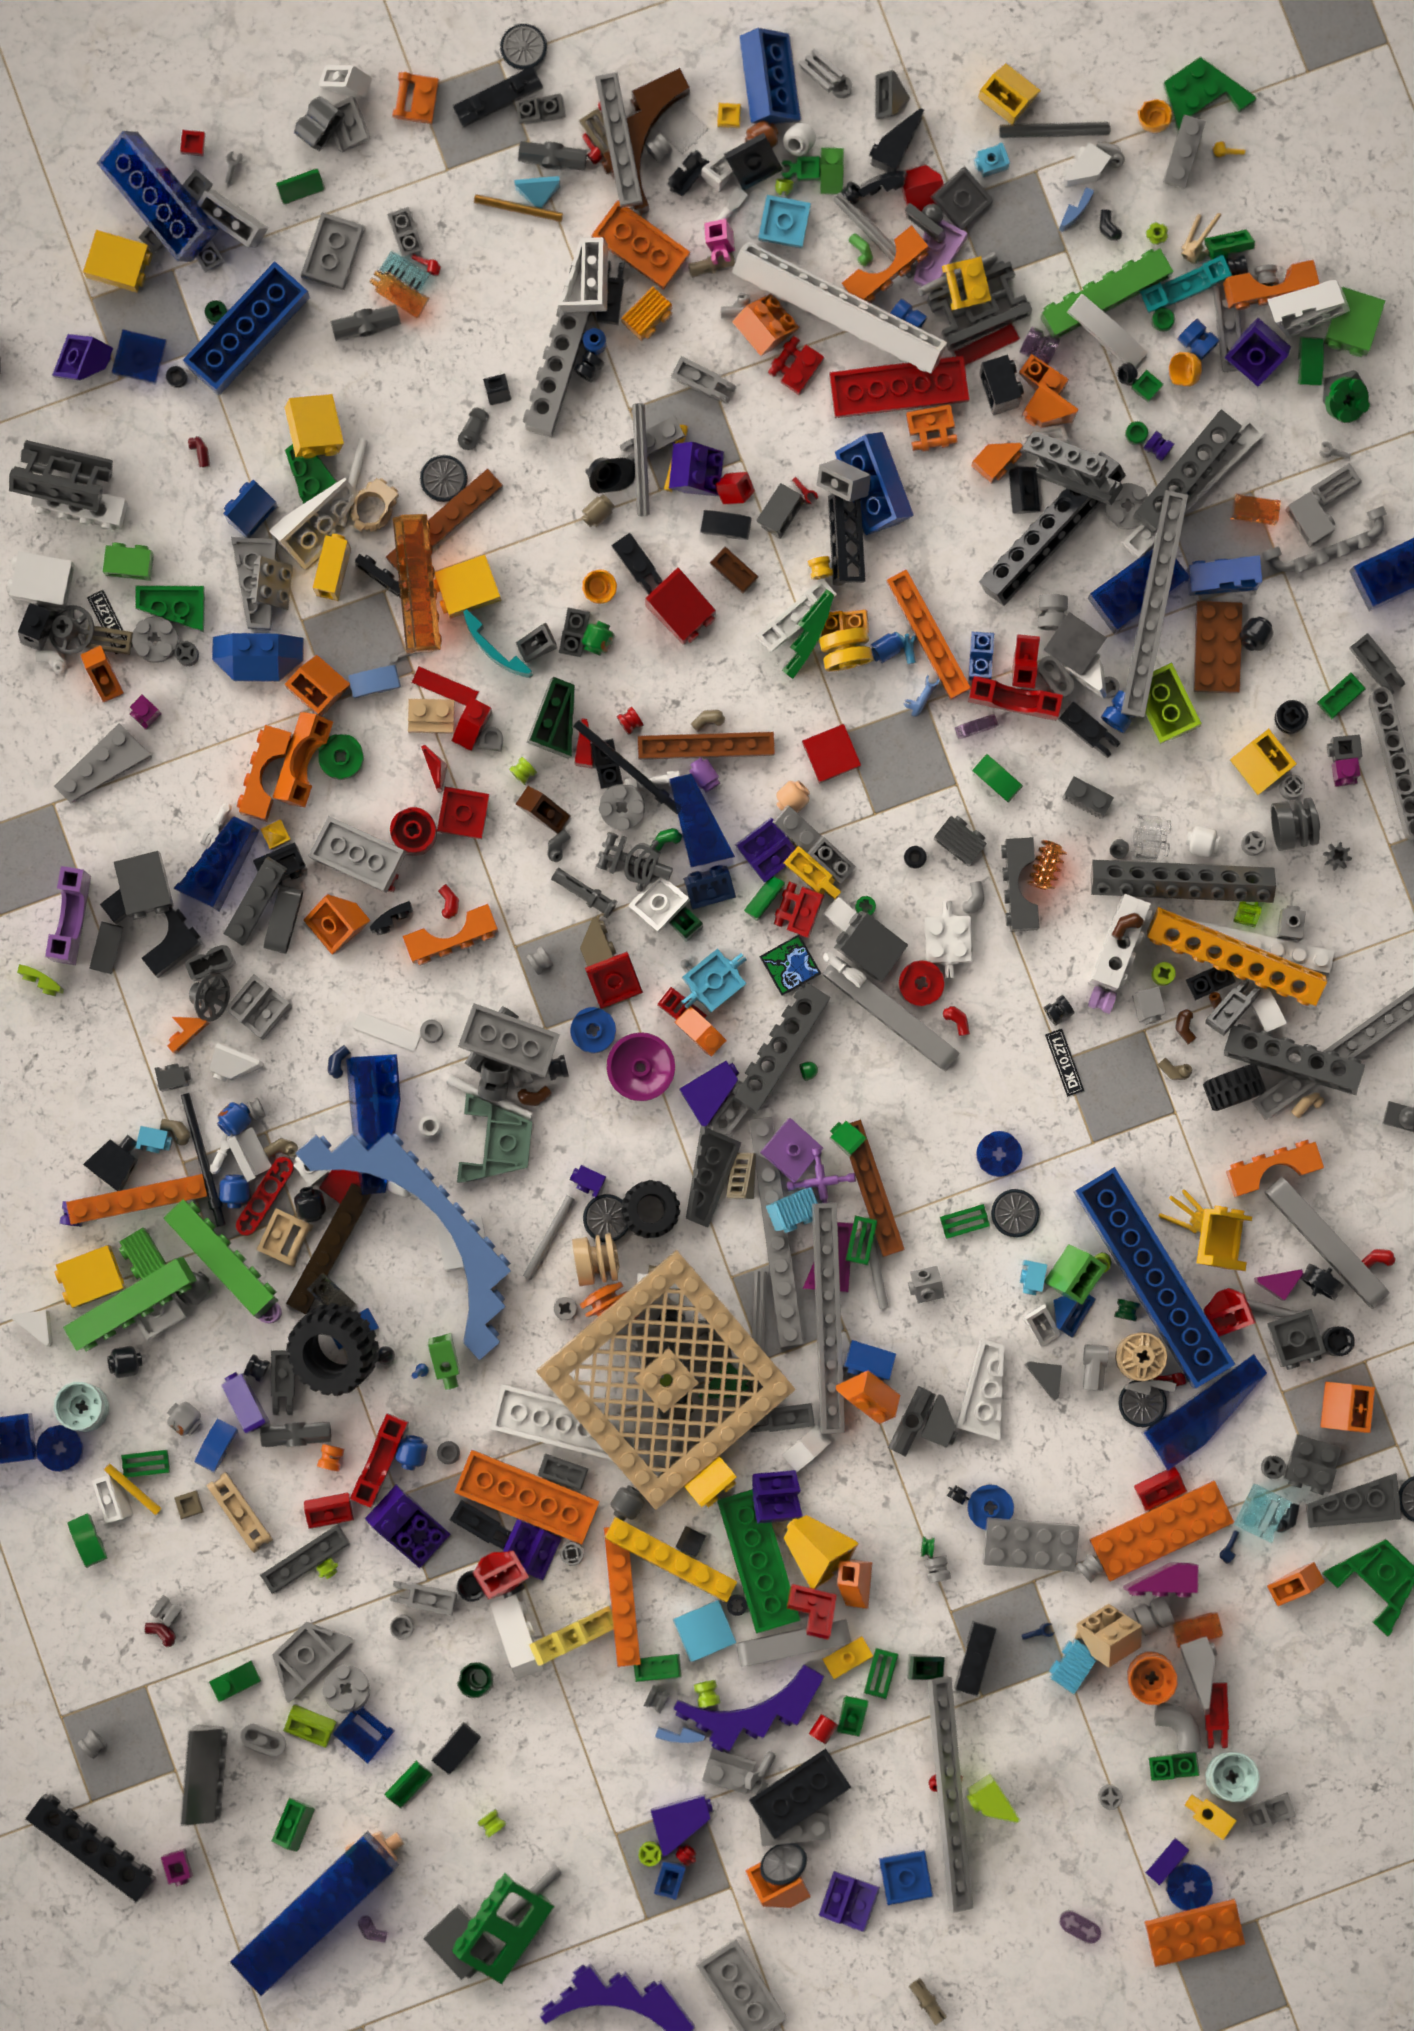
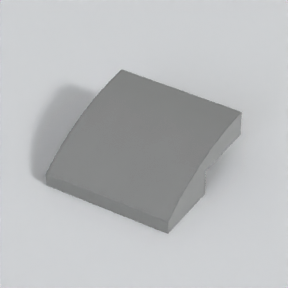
M253 974L225 1010L264 1040L292 1005Z

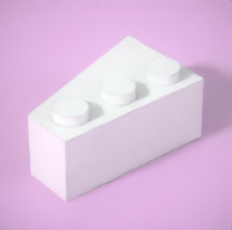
M603 237L581 238L572 262L571 272L565 282L564 292L557 306L562 312L607 311L608 243Z
M1337 280L1326 281L1319 285L1267 299L1276 324L1287 338L1350 311L1343 289Z
M513 1595L491 1603L490 1605L510 1666L517 1678L519 1679L544 1670L543 1665L538 1666L529 1644L534 1642L532 1635L535 1634L531 1621L527 1622L525 1614L528 1613L525 1601H520L517 1595Z

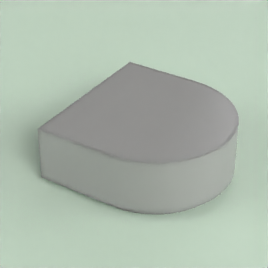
M496 727L485 728L480 735L479 749L502 752L503 735L501 731Z

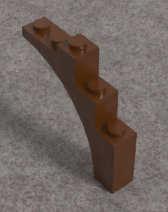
M680 68L632 91L630 103L633 110L639 112L627 117L626 120L643 204L632 207L634 210L638 209L641 215L649 212V204L642 188L640 176L644 145L660 117L676 102L690 94V87ZM610 151L603 153L604 161L601 164L606 175L611 174L614 180Z

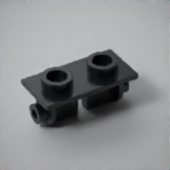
M698 150L690 152L688 157L682 162V165L686 168L685 171L678 167L671 177L668 178L669 182L667 185L670 187L669 190L683 197L702 175V168L710 161L701 158L702 154Z

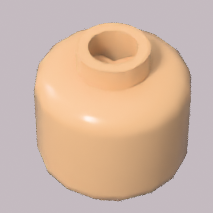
M788 781L777 792L776 797L779 802L776 805L781 811L788 805L798 813L809 803L808 795L810 792L800 781Z

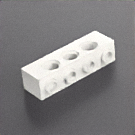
M102 494L99 507H106V513L103 516H96V511L88 509L75 511L74 506L62 503L58 506H53L52 501L32 497L31 506L36 510V513L44 516H49V513L57 514L58 518L71 521V518H74L87 526H93V523L102 525L101 528L105 530L115 531V528L122 530L128 503L126 499Z

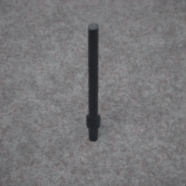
M580 720L574 724L573 727L650 791L655 796L654 799L660 804L664 803L676 814L680 812L682 807L670 797V793L664 788L660 789Z
M190 1093L181 1095V1099L209 1196L208 1205L210 1210L213 1211L217 1227L226 1225L221 1209L223 1204L220 1198H218L213 1176L210 1172V1165Z

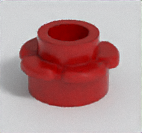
M680 1845L678 1847L679 1850L675 1855L684 1865L689 1866L691 1863L696 1862L695 1856L697 1853L691 1846Z

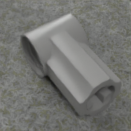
M1085 1344L1083 1365H1085L1083 1389L1103 1391L1105 1367H1107L1108 1346Z

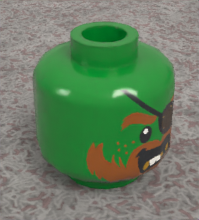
M597 621V624H588L582 638V644L585 646L584 649L599 656L602 653H607L615 636L609 630L610 625Z

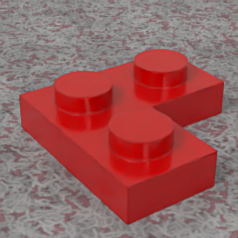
M792 1584L787 1608L809 1614L806 1635L829 1640L837 1595Z

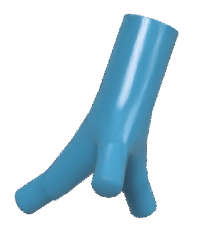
M896 632L904 645L907 664L916 663L913 647L917 637L914 635L910 640L909 634H905L904 638Z

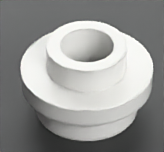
M426 1116L419 1122V1132L423 1137L432 1139L440 1134L442 1126L438 1118ZM428 1123L434 1124V1130L431 1132L426 1130Z

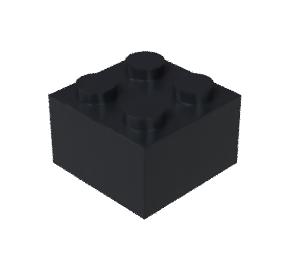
M1008 354L982 362L979 371L992 415L1018 408L1024 394L1021 382L1016 381L1015 373H1017L1015 362L1014 360L1010 361Z

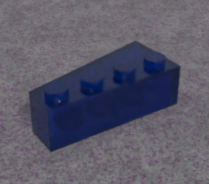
M692 773L668 778L689 866L692 868L735 857Z
M233 816L217 835L212 845L201 854L202 857L193 867L191 866L186 872V876L173 889L220 912L260 830L254 825Z

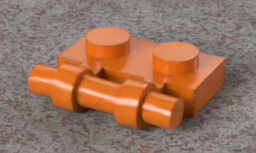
M951 404L906 412L910 436L919 435L920 441L911 442L913 451L922 450L923 452L928 451L932 447L941 446L945 448L949 447V444L957 443L956 434L947 436L946 431L955 427ZM939 431L940 437L927 439L926 433Z

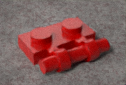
M792 336L790 341L785 342L783 345V351L778 358H774L768 374L775 377L779 371L783 373L784 376L780 383L799 395L824 360V356L807 344L801 351L798 350L796 346L800 340L796 336ZM792 355L796 359L789 368L784 363Z
M789 881L787 888L783 890L781 895L783 896L781 905L776 909L774 925L782 927L784 920H788L787 930L809 938L825 895L806 887H802L800 894H796L797 884ZM793 900L796 901V905L791 914L788 912V909Z

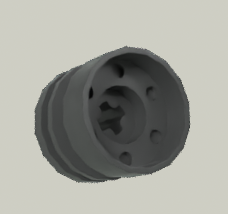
M1305 798L1303 804L1300 799L1295 800L1294 811H1292L1287 801L1271 805L1272 831L1279 851L1294 849L1296 838L1299 839L1302 847H1307L1308 840L1312 846L1319 844L1320 821L1312 798Z

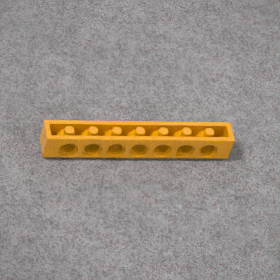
M1160 907L1157 908L1147 929V937L1156 945L1162 946V944L1170 946L1171 950L1178 954L1187 953L1192 955V958L1198 962H1209L1217 970L1231 971L1239 979L1246 980L1248 978L1253 980L1261 988L1267 989V987L1275 989L1277 994L1283 997L1292 996L1297 998L1299 1003L1306 1006L1310 1004L1317 1005L1327 984L1326 975ZM1170 929H1176L1179 931L1178 935L1171 937L1167 935V931ZM1196 937L1200 942L1197 945H1190L1188 940ZM1212 946L1221 948L1220 952L1216 954L1210 953L1209 949ZM1233 955H1240L1242 957L1239 962H1232L1230 960ZM1259 963L1263 965V968L1259 971H1254L1251 969V966ZM1275 972H1282L1284 974L1281 979L1272 978ZM1296 981L1305 982V985L1301 988L1293 986Z

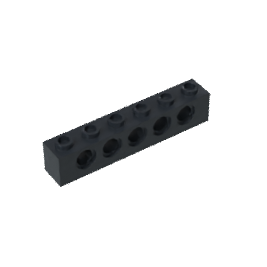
M44 1794L41 1796L25 1819L137 1903L156 1878L153 1875L154 1871L145 1864L139 1865L135 1862V1857L127 1850L122 1852L115 1847L117 1843L110 1837L105 1836L103 1838L97 1833L98 1829L89 1822L85 1824L79 1820L77 1812L71 1808L66 1810L59 1805L61 1801L54 1795L50 1794L47 1796ZM52 1812L59 1814L61 1819L59 1824H53L50 1821L49 1816ZM70 1826H74L79 1830L78 1838L69 1836L68 1829ZM93 1840L97 1843L98 1849L96 1852H90L87 1849V1841ZM107 1854L115 1856V1866L106 1864L105 1856ZM130 1868L134 1871L135 1877L133 1880H128L124 1877V1869Z

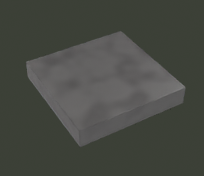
M965 166L931 196L950 221L961 230L994 201Z
M1069 612L1044 648V651L1081 676L1107 637Z

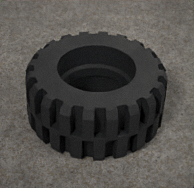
M337 1303L323 1304L309 1311L293 1327L288 1336L289 1342L286 1346L287 1353H290L287 1358L289 1364L293 1365L292 1371L295 1376L298 1374L301 1378L300 1381L304 1385L308 1384L311 1386V1390L315 1392L319 1390L322 1395L327 1396L331 1393L333 1396H341L343 1393L348 1394L357 1388L375 1369V1364L379 1358L377 1352L379 1350V1343L374 1339L376 1337L374 1329H370V1323L367 1319L363 1320L359 1312L356 1310L353 1312L350 1310V1307L345 1305L339 1307ZM318 1335H327L336 1339L343 1346L347 1354V1364H338L327 1358L320 1348Z

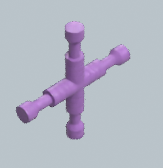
M819 1147L812 1149L816 1162L814 1166L816 1178L804 1179L802 1182L795 1183L789 1181L787 1182L788 1191L801 1187H818L819 1199L822 1203H828V1185H836L839 1182L846 1181L850 1183L856 1182L855 1173H849L847 1176L838 1177V1175L825 1177L824 1165L821 1163L820 1157L822 1152Z

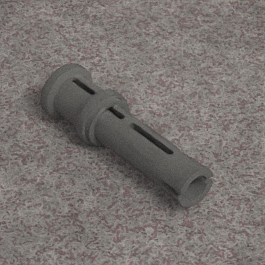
M559 867L552 876V881L585 900L588 907H594L599 910L606 918L611 915L618 903L617 900H611L601 894V890H593Z

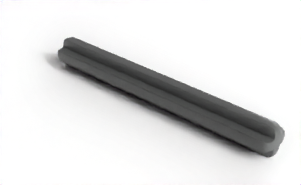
M1109 122L1000 125L999 136L1001 138L1108 135L1110 133Z

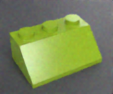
M1172 662L1153 671L1145 711L1160 744L1201 727L1202 724Z
M988 1774L967 1788L970 1794L966 1797L976 1813L981 1810L984 1816L1015 1823L1020 1821L991 1774Z

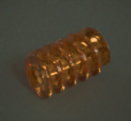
M1041 840L1045 847H1039L1038 852L1042 855L1035 857L1039 864H1033L1032 866L1033 870L1037 873H1030L1029 877L1033 881H1028L1027 884L1043 890L1055 889L1056 887L1050 882L1058 881L1059 878L1053 874L1054 872H1061V869L1056 865L1064 864V861L1059 856L1067 855V852L1059 844Z

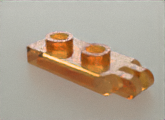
M375 270L374 275L381 279L378 281L375 278H371L369 281L372 285L376 286L375 292L414 317L419 318L430 298L388 271L382 273Z

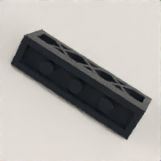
M832 493L828 496L833 586H842L846 582H865L861 498L854 500L855 507L850 512L844 506L843 498ZM848 518L856 524V530L852 534L845 528V522ZM850 540L857 546V553L854 556L846 551V544ZM851 563L858 568L859 577H848L847 567Z

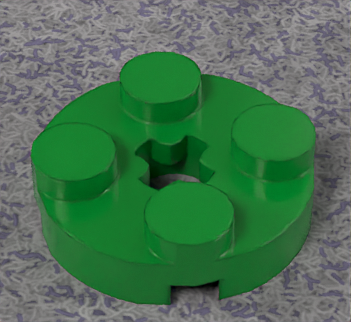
M1342 377L1332 383L1329 388L1331 389L1329 397L1326 396L1325 399L1326 410L1332 418L1342 423H1350L1359 419L1363 413L1369 410V393L1366 385L1361 380ZM1346 395L1350 396V402L1348 404H1344V401L1346 400Z
M335 734L329 736L327 743L320 746L318 759L319 765L325 774L331 778L345 780L359 772L364 761V755L361 745L355 738L346 734ZM345 751L347 753L345 755L346 760L344 762L335 761L337 759L336 752L343 753Z

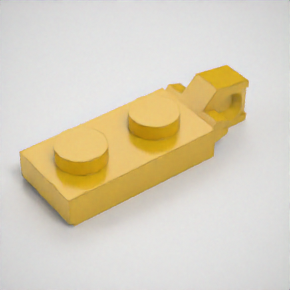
M797 846L783 862L785 866L814 891L821 894L826 892L833 899H836L841 893L833 885L835 879L832 877L833 875L800 846Z

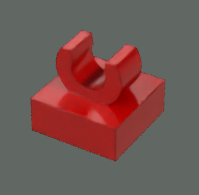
M182 130L180 153L204 156L205 132Z

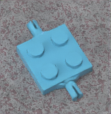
M717 948L682 977L691 991V994L681 1001L683 1005L689 1001L685 1005L686 1008H689L698 1000L703 1003L710 1013L746 985V982L741 978L737 970L742 963L747 961L746 957L742 958L744 955L740 953L730 961Z

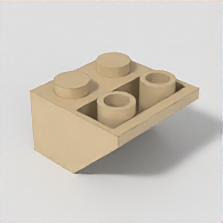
M1107 1604L1076 1624L1092 1657L1107 1667H1111L1141 1648L1142 1625L1110 1604Z

